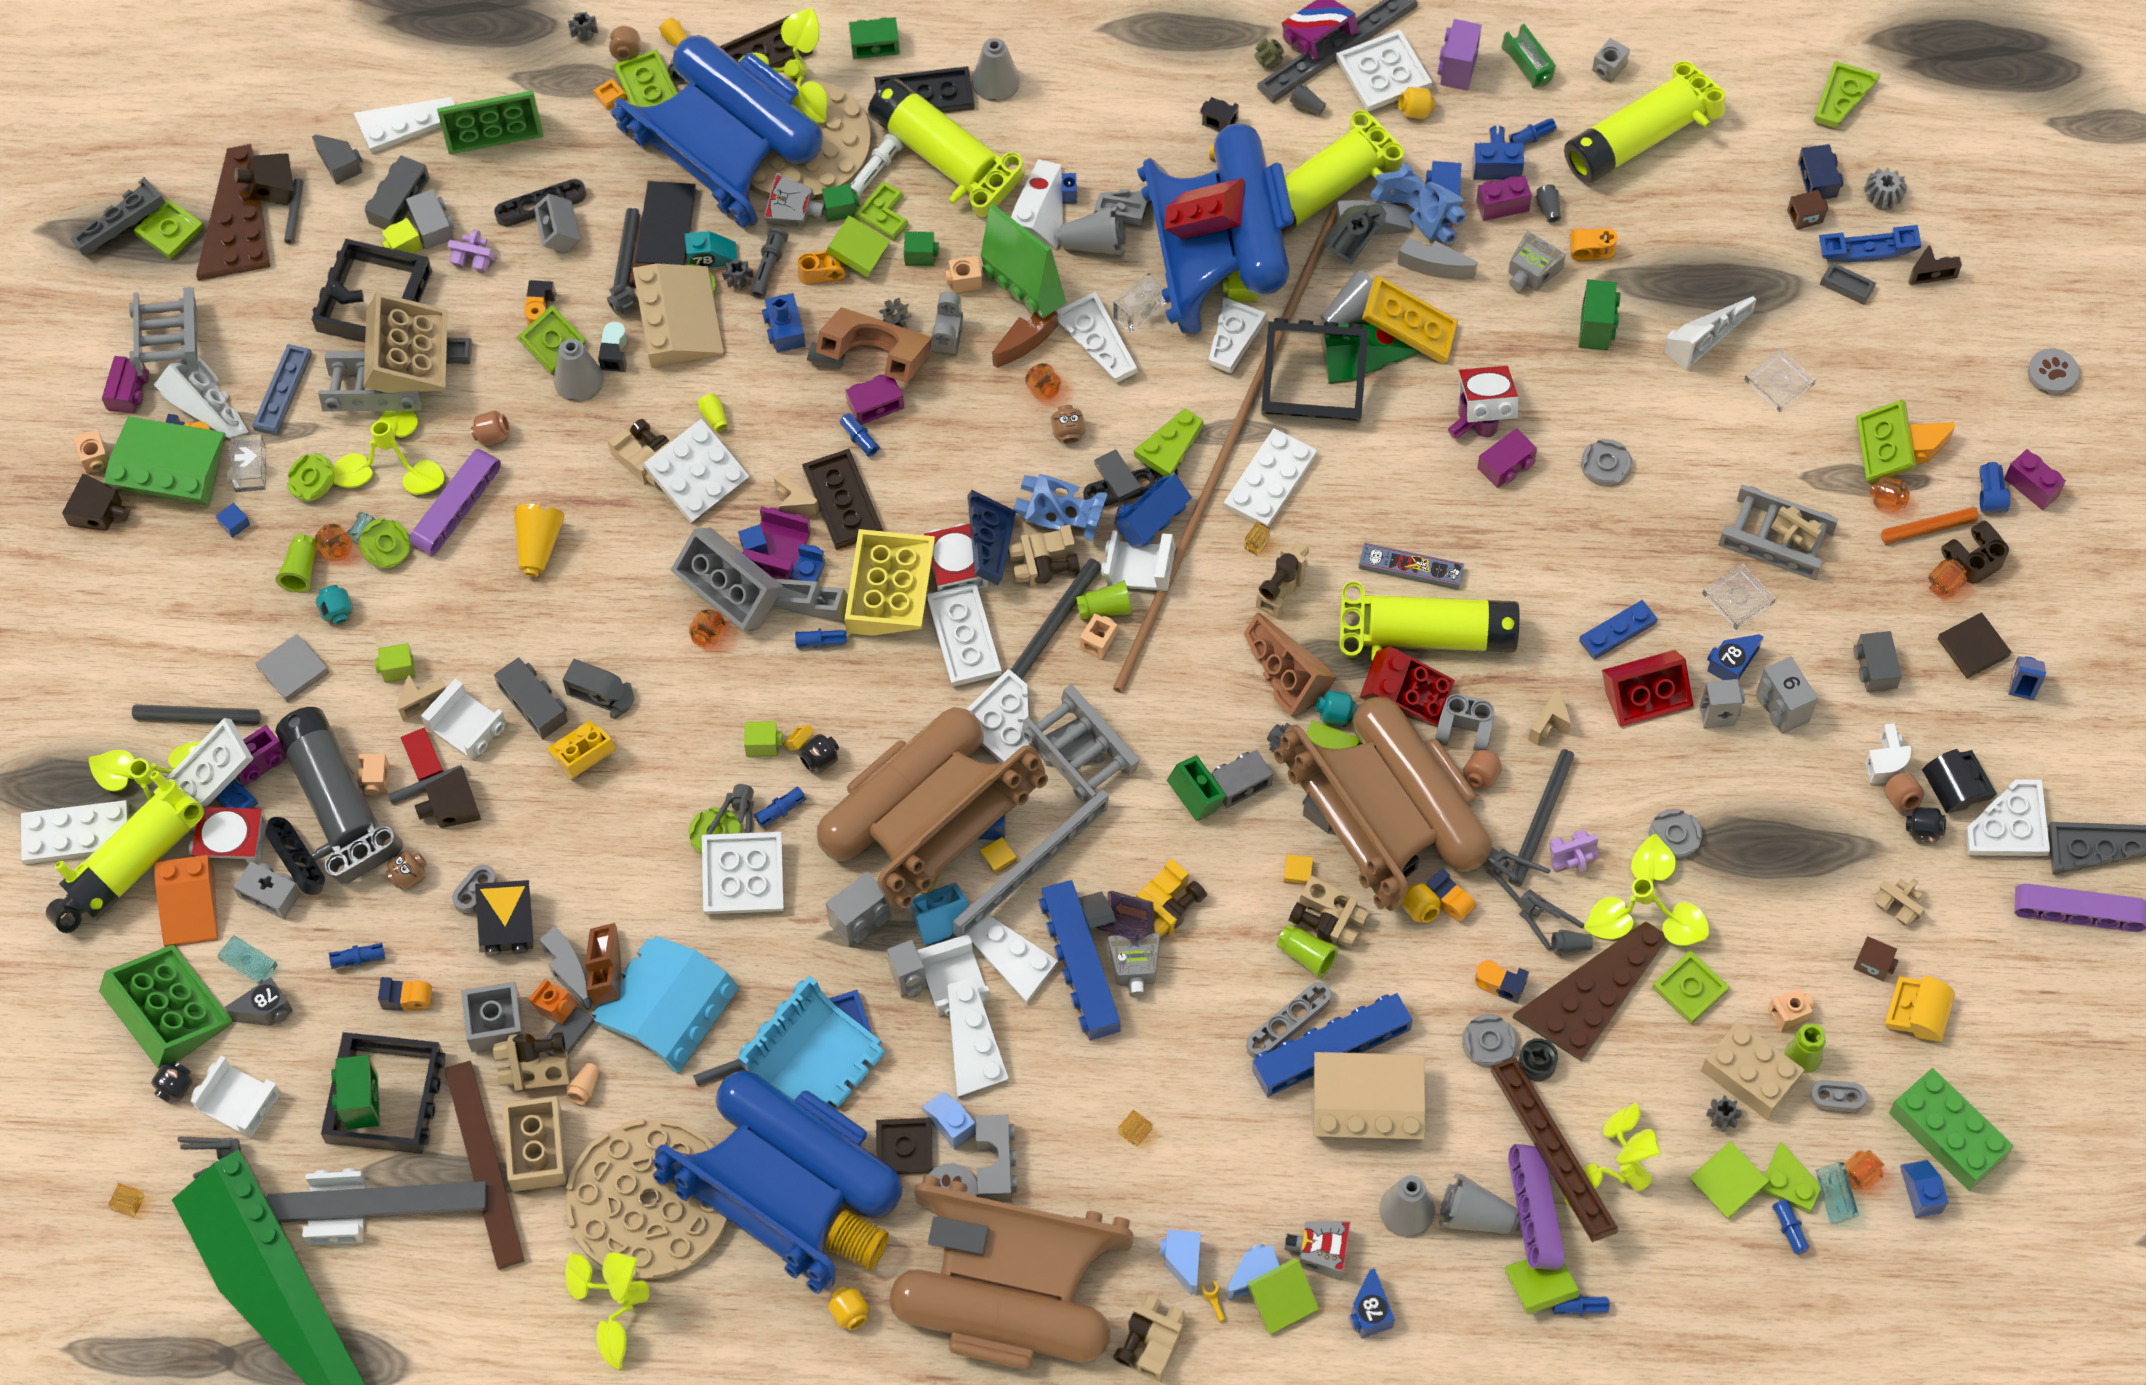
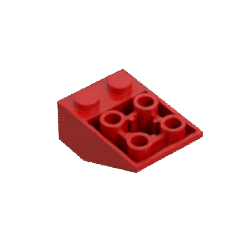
M1390 646L1376 651L1359 697L1364 700L1379 696L1387 697L1398 704L1406 717L1438 727L1442 710L1447 698L1450 696L1455 680Z

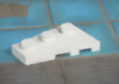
M1224 297L1222 312L1218 319L1217 332L1214 335L1210 351L1209 364L1232 373L1267 321V313Z

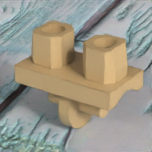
M1792 506L1788 509L1782 507L1779 510L1771 528L1785 536L1782 541L1785 545H1789L1793 541L1810 552L1821 533L1822 524L1815 520L1807 522L1801 518L1800 510Z
M1900 879L1896 886L1901 888L1903 893L1886 881H1883L1880 885V893L1875 904L1886 912L1894 901L1902 905L1903 907L1896 915V919L1904 925H1910L1916 917L1921 918L1925 912L1922 906L1909 898L1911 895L1916 900H1919L1923 895L1915 889L1918 884L1917 880L1913 879L1907 884Z

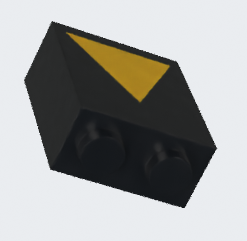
M529 880L475 884L479 953L485 952V955L494 956L501 954V951L512 950V953L521 954L528 952V949H533Z

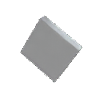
M295 634L255 663L259 671L286 702L329 673L327 667L298 634Z

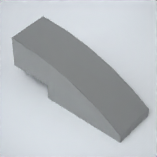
M1338 201V219L1347 208L1352 206L1382 205L1387 213L1385 223L1377 229L1374 235L1412 232L1408 208L1375 201ZM1353 219L1351 222L1352 224L1354 222L1358 224L1360 220Z
M1408 237L1399 250L1397 264L1409 270L1434 277L1474 279L1478 262L1437 241H1434L1431 247H1428Z
M775 579L783 586V589L773 606L812 617L844 621L848 594L844 588L821 587L816 581Z
M555 926L539 939L543 951L553 960L549 963L551 973L588 1010L591 1007L590 996L586 991L587 983L581 964L566 937Z

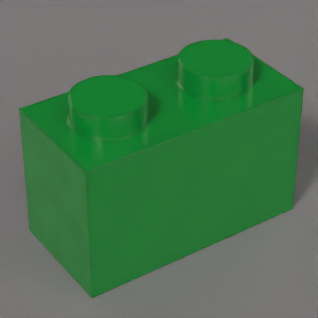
M896 17L849 22L853 59L900 54Z
M1197 755L1178 763L1166 780L1196 821L1215 813L1227 796Z

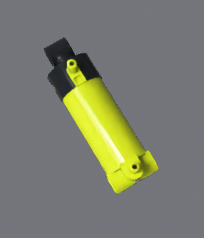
M154 771L150 778L158 786L154 791L155 795L84 862L82 861L73 871L63 861H58L55 864V869L64 877L59 885L68 894L64 899L59 898L50 902L46 908V917L60 932L70 933L76 930L81 923V915L86 912L97 921L120 899L119 897L154 865V862H157L202 819L204 814L202 805L179 786L175 780H166L159 771Z

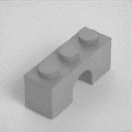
M1008 1114L975 1116L977 1151H990L998 1157L992 1166L977 1168L978 1197L999 1202H1012L1011 1193L1017 1192L1016 1176H1011V1166H1016L1015 1150H1010V1140H1015L1014 1124H1009Z

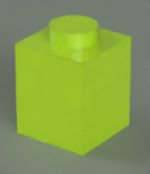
M409 643L378 648L379 658L375 659L377 674H382L384 682L407 679L408 675L411 678L415 677L413 654Z
M776 721L745 722L744 747L746 757L778 756V747L783 745L782 731H778Z

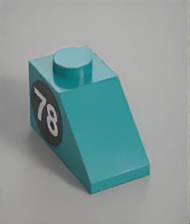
M711 231L685 233L688 264L707 266L708 268L722 267L737 258L736 242Z

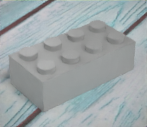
M711 527L693 530L670 570L742 630L760 628L783 589L780 583Z

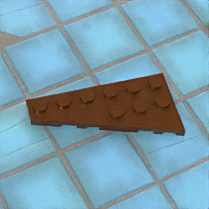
M251 144L227 148L196 273L198 281L271 267L261 200L249 196L248 184L235 183L234 181L235 169H246L250 157L254 155Z
M1645 921L1515 1012L1513 1018L1582 1062L1667 941L1663 931Z

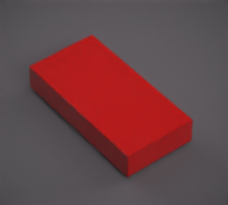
M425 727L400 737L418 781L443 772Z

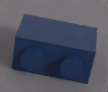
M1830 144L1801 148L1798 165L1806 193L1819 190L1822 198H1837L1840 188L1843 187V176L1841 173H1838L1837 155L1832 153Z

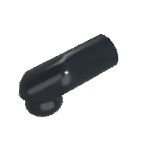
M334 281L329 286L330 295L342 305L364 302L362 290L349 291L339 281Z

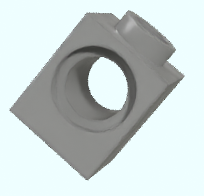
M1609 38L1595 55L1592 71L1599 77L1613 82L1628 63L1630 49Z

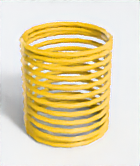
M845 1210L838 1216L829 1232L825 1245L826 1250L833 1251V1253H837V1255H841V1257H845L850 1262L853 1261L854 1264L857 1263L858 1266L861 1265V1268L864 1267L869 1271L874 1268L882 1256L888 1242L889 1232ZM842 1226V1228H841L839 1234L837 1235V1237H836V1239H835V1236H836L837 1232L839 1231L840 1227ZM880 1240H881V1244H880V1246H879V1248H878V1251H877L875 1257L873 1258V1260H872L871 1263H870V1260H871V1258L873 1257V1255H874V1253H875V1251H876V1249H877V1246H878V1244H879V1242H880Z

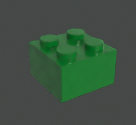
M1587 279L1581 310L1578 348L1608 350L1610 341H1615L1616 328H1618L1619 313L1617 312L1621 292H1616L1617 282Z
M369 1055L335 1059L336 1069L331 1070L333 1085H336L337 1094L332 1095L333 1110L338 1113L339 1121L344 1122L347 1130L380 1126L378 1073Z

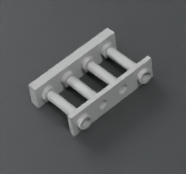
M193 287L183 288V298L173 302L140 304L138 292L133 293V303H129L130 317L133 318L134 351H130L129 356L131 366H136L137 375H143V363L176 359L186 361L188 371L198 370L197 305ZM172 311L184 313L180 314L179 317L142 320V314ZM172 327L184 329L180 330V333L142 336V330ZM174 343L185 345L176 350L142 353V346Z
M326 351L325 362L328 375H332L330 390H319L318 393L322 411H422L419 392L385 393L377 390H365L363 387L365 351ZM343 375H357L355 390H340Z
M1741 485L1737 501L1743 503L1734 527L1725 525L1718 546L1816 580L1822 560L1817 558L1816 555L1825 533L1833 535L1839 519L1829 513L1818 512L1762 492L1756 487ZM1793 506L1800 510L1802 519L1807 522L1815 520L1822 524L1821 533L1810 552L1802 553L1792 549L1793 541L1789 545L1784 543L1780 545L1767 540L1772 529L1771 526L1782 507L1788 509ZM1752 507L1767 512L1758 536L1743 531Z
M1070 684L1063 690L1061 697L1062 705L1036 724L1029 717L1024 719L1022 733L1029 743H1034L1074 788L1073 791L1077 798L1087 803L1096 795L1094 792L1096 787L1118 770H1124L1129 776L1137 769L1140 760L1080 692ZM1068 712L1073 713L1079 719V724L1054 743H1051L1042 732ZM1085 731L1090 732L1096 738V743L1069 763L1059 751ZM1101 751H1107L1113 758V762L1086 782L1076 770Z

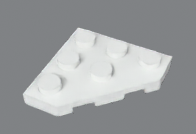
M1008 669L967 708L982 722L984 741L981 747L1000 763L1005 762L1022 746L1029 745V742L1022 733L1024 719L1029 717L1028 686Z
M2015 779L1967 827L1965 833L1968 855L2048 856L2050 848L2042 780Z

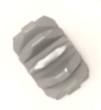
M1889 167L1885 171L1878 168L1875 173H1871L1868 176L1864 189L1867 193V200H1873V206L1877 204L1882 205L1883 209L1887 205L1894 208L1897 203L1903 201L1904 194H1906L1907 184H1905V176H1898V170L1890 172Z

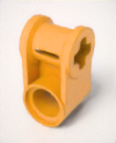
M1581 228L1573 230L1570 233L1571 257L1576 261L1608 260L1613 258L1616 254L1617 233L1610 228Z
M826 251L805 253L798 258V278L806 285L828 281L835 282L843 279L846 275L841 261L835 257L831 259V255L826 253Z

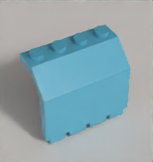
M655 936L653 940L648 938L637 952L640 958L634 957L621 974L625 979H621L620 999L599 1004L592 1013V1016L600 1027L642 1043L656 1053L671 1071L679 1073L740 987L725 970L697 950Z
M808 976L805 981L801 980L794 987L793 994L787 1001H782L778 1005L775 1015L769 1022L765 1021L759 1027L757 1036L751 1042L743 1045L738 1059L746 1071L759 1075L793 1100L802 1091L807 1090L827 1104H833L836 1108H839L852 1093V1090L846 1085L850 1083L856 1088L870 1072L864 1064L867 1062L870 1066L874 1067L886 1052L880 1047L882 1044L880 1039L839 1009L821 991L818 982L811 976Z

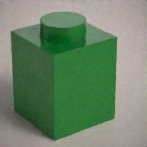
M851 184L822 189L823 203L825 204L828 222L847 219L848 216L855 217V207H859L857 192L852 193Z
M905 231V265L934 266V258L939 256V242H935L934 232Z

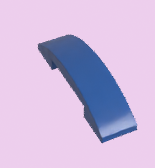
M1918 225L1893 227L1892 233L1845 238L1844 232L1819 235L1822 258L1833 261L1863 262L1882 260L1904 255L1921 248Z

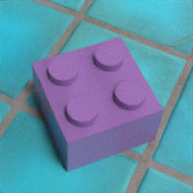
M1454 19L1452 28L1447 27L1444 38L1445 44L1441 48L1437 75H1441L1440 85L1468 91L1478 55L1482 24Z

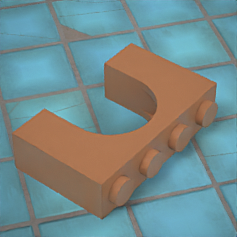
M841 307L819 330L816 353L839 360L853 346H876L889 352L884 376L908 383L928 360L932 337Z

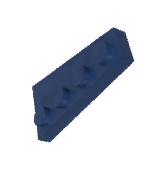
M971 490L967 498L975 575L998 585L1003 578L1016 512L993 499Z

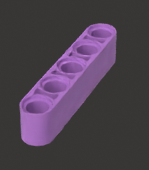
M480 449L474 450L416 525L410 535L409 543L431 556L435 555L497 475L501 461Z
M2020 884L2015 887L2014 914L2022 918L2130 932L2146 930V900L2142 898L2035 884Z
M1513 1144L1509 1150L1508 1161L1528 1264L1531 1268L1559 1270L1564 1262V1250L1547 1166L1535 1146Z

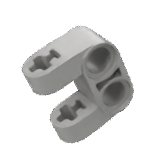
M942 292L939 295L936 320L932 333V352L957 354L963 312L961 297L954 292Z
M1461 694L1449 696L1441 713L1435 739L1440 743L1448 744L1452 726L1477 732L1473 750H1487L1494 718L1493 705L1486 700ZM1458 708L1461 712H1453L1451 709ZM1483 714L1487 718H1479L1476 715Z

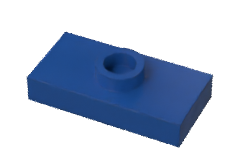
M235 779L215 798L224 808L253 809L258 804L257 800Z

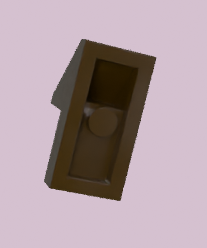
M1929 245L1914 265L1908 281L1909 285L1957 278L1962 266L1960 257H1943L1935 260L1931 245Z

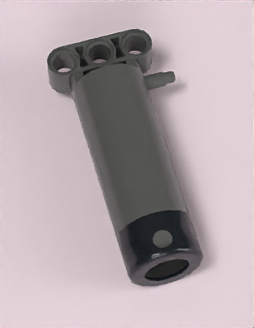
M304 707L292 711L283 717L277 724L275 733L328 843L311 853L314 861L333 852L325 862V869L337 882L347 884L397 856L403 848L402 839L391 828L379 826L323 710L318 707ZM391 838L390 842L387 845H384V842L387 839ZM368 851L367 855L364 858L360 859L361 855L364 852ZM344 865L343 870L337 872L339 867Z

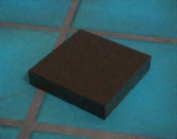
M1982 612L1940 633L1937 638L1966 679L2010 657L2011 650Z
M931 1117L876 1120L877 1157L894 1168L898 1175L930 1173L933 1170Z

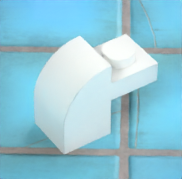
M1895 723L1883 726L1880 734L1883 749L1869 750L1865 765L1870 785L1885 784L1891 777L1904 773L1911 756V745L1902 746V736L1900 732L1897 733Z

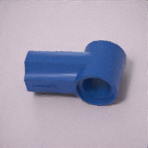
M1988 462L1985 465H1981L1979 469L1981 482L1980 510L1982 512H2008L2010 493L2008 489H2005L2002 465H1999L1997 462Z

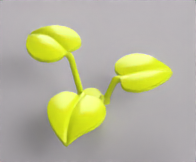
M809 8L789 16L781 28L783 41L789 46H794L795 60H789L784 68L772 69L778 73H785L791 79H797L796 87L799 92L790 103L815 121V123H824L827 121L828 105L825 89L819 83L810 81L800 87L801 82L807 75L808 67L802 61V57L799 56L798 49L804 53L811 52L817 46L820 36L817 15L813 9ZM753 53L763 62L769 65V60L765 55L761 53Z
M385 411L379 420L371 426V433L374 439L370 440L369 460L367 461L366 457L359 453H350L343 456L334 464L335 477L333 484L345 488H356L367 483L373 476L369 466L373 464L376 446L382 450H388L393 447L409 471L404 475L402 483L405 490L411 494L423 495L435 491L443 486L445 477L441 468L429 460H420L412 468L396 444L395 436L399 438L407 437L416 430L418 418L415 412Z
M201 741L189 742L175 748L168 757V763L173 769L163 768L155 763L149 765L145 759H134L133 755L125 750H112L100 755L90 756L89 766L92 775L102 788L111 792L121 791L128 785L129 778L134 779L138 785H141L149 801L152 798L148 789V785L152 782L151 774L154 771L170 774Z
M1653 834L1646 839L1632 859L1631 869L1636 880L1632 884L1634 895L1630 897L1629 907L1626 909L1625 903L1617 897H1605L1594 905L1584 925L1585 930L1597 938L1606 940L1620 939L1627 935L1634 926V921L1628 913L1632 912L1635 902L1644 905L1655 902L1663 913L1669 917L1664 921L1662 928L1665 938L1670 943L1677 946H1688L1704 941L1709 936L1708 922L1698 907L1691 903L1680 902L1671 913L1656 896L1653 881L1668 879L1676 868V859L1673 852L1657 834Z
M1636 1102L1614 1113L1603 1127V1135L1609 1139L1617 1136L1623 1146V1150L1620 1151L1616 1159L1621 1165V1174L1606 1167L1599 1168V1165L1595 1162L1582 1167L1594 1189L1601 1183L1604 1173L1618 1179L1622 1184L1627 1181L1637 1192L1647 1188L1652 1181V1176L1639 1161L1661 1155L1655 1132L1652 1129L1640 1131L1632 1136L1628 1143H1626L1623 1137L1624 1132L1634 1128L1640 1118V1107ZM1565 1198V1203L1569 1206V1203Z
M619 1252L607 1254L603 1263V1277L608 1284H596L590 1281L592 1267L589 1261L581 1254H569L565 1266V1282L568 1292L573 1298L577 1300L586 1298L588 1287L591 1289H609L612 1298L617 1300L619 1304L624 1305L623 1308L610 1315L608 1321H600L596 1333L598 1350L603 1359L613 1368L623 1369L622 1361L626 1351V1333L621 1323L615 1321V1319L626 1311L633 1310L634 1304L645 1303L649 1299V1287L645 1281L631 1282L638 1258Z

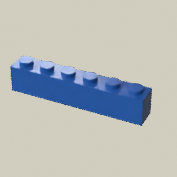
M1073 880L1042 888V898L1038 899L1042 914L1047 913L1049 922H1046L1050 938L1055 937L1057 945L1054 946L1055 954L1058 961L1063 960L1065 969H1062L1065 984H1071L1073 993H1070L1073 1008H1079L1081 1017H1078L1081 1032H1087L1089 1041L1120 1032V1019Z
M1398 993L1391 996L1386 994L1379 997L1374 1004L1368 1007H1357L1351 1012V1015L1332 1019L1327 1023V1026L1321 1029H1310L1303 1034V1037L1295 1041L1290 1039L1283 1042L1274 1051L1259 1053L1252 1062V1071L1266 1097H1269L1314 1076V1052L1363 1053L1410 1031L1413 1019Z

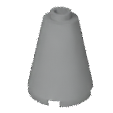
M991 38L983 44L972 77L973 88L977 95L985 100L991 98L997 101H1004L1011 98L1017 92L1020 76L1005 42L998 38Z
M1113 206L1062 224L1061 229L1057 230L1058 244H1062L1064 249L1123 255L1125 250H1121V244H1126L1123 216L1118 217L1116 212L1121 211L1120 207Z
M1362 270L1354 273L1322 314L1321 319L1323 322L1320 325H1324V322H1337L1339 324H1361L1365 322L1362 318L1373 280Z
M567 339L560 344L553 379L557 393L566 400L576 399L577 402L593 398L599 393L603 381V373L600 366L579 340Z
M1457 1173L1453 1176V1178L1458 1180L1455 1185L1449 1183L1440 1209V1214L1445 1215L1444 1221L1439 1220L1441 1227L1508 1234L1511 1230L1517 1228L1519 1214H1516V1207L1462 1174Z
M1409 1175L1403 1177L1385 1192L1380 1202L1379 1212L1384 1225L1389 1231L1398 1236L1413 1237L1416 1234L1425 1232L1434 1219L1435 1205L1424 1182L1417 1176Z

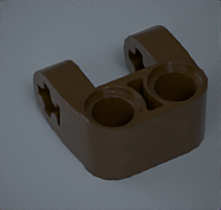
M1985 520L1971 528V534L1980 546L1976 550L1969 553L1956 539L1950 540L1941 547L1946 561L1966 582L1971 584L1979 583L2000 570L2009 552L2007 543L2004 542L1991 524Z

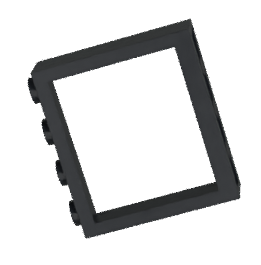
M345 239L341 250L337 251L334 267L329 269L326 286L320 290L318 305L312 309L313 316L311 321H313L316 332L365 343L366 326L330 318L337 301L330 295L329 286L334 281H339L344 285L354 260L411 272L412 274L402 299L419 303L432 273L429 257Z
M1274 318V322L1268 321L1261 414L1361 421L1369 329H1363L1364 325L1349 324L1348 327H1338L1339 323L1324 322V325H1313L1314 321L1299 320L1298 324L1289 323V319ZM1275 331L1360 337L1355 408L1270 402Z
M343 1032L337 1058L356 1056V1051L430 1058L414 1139L339 1131L341 1121L338 1119L337 1111L333 1110L332 1095L337 1094L336 1085L332 1083L321 1130V1136L325 1143L423 1154L424 1145H428L430 1140L429 1119H433L435 1115L434 1095L439 1093L441 1079L438 1077L439 1070L444 1068L446 1054L443 1053L439 1042Z

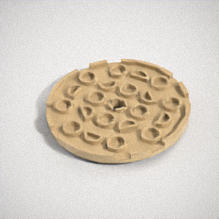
M797 79L788 80L796 87ZM804 79L800 87L809 81L816 82L823 86L827 94V121L816 123L823 134L822 149L817 157L810 162L798 165L786 161L774 150H771L755 171L750 189L769 198L777 173L810 187L814 192V198L821 200L823 199V188L852 183L864 168V163L870 154L871 132L864 110L850 94L824 81Z
M644 1119L623 1123L621 1127L609 1133L605 1132L596 1138L583 1151L575 1163L567 1183L566 1215L572 1234L579 1247L600 1267L603 1268L607 1254L619 1252L638 1258L632 1279L649 1280L668 1277L690 1268L703 1259L722 1236L728 1223L725 1217L705 1203H700L692 1196L687 1201L680 1199L674 1192L677 1186L671 1181L663 1186L653 1178V1173L657 1169L652 1162L655 1159V1150L659 1145L665 1144L680 1153L686 1154L699 1153L714 1147L701 1133L676 1121L667 1119L644 1121ZM649 1192L657 1196L656 1202L644 1205L641 1201L642 1196Z

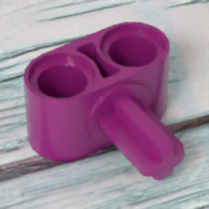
M1463 391L1460 395L1458 406L1460 419L1448 428L1451 437L1459 439L1471 428L1482 437L1495 435L1499 420H1490L1491 422L1489 423L1485 421H1467V400Z

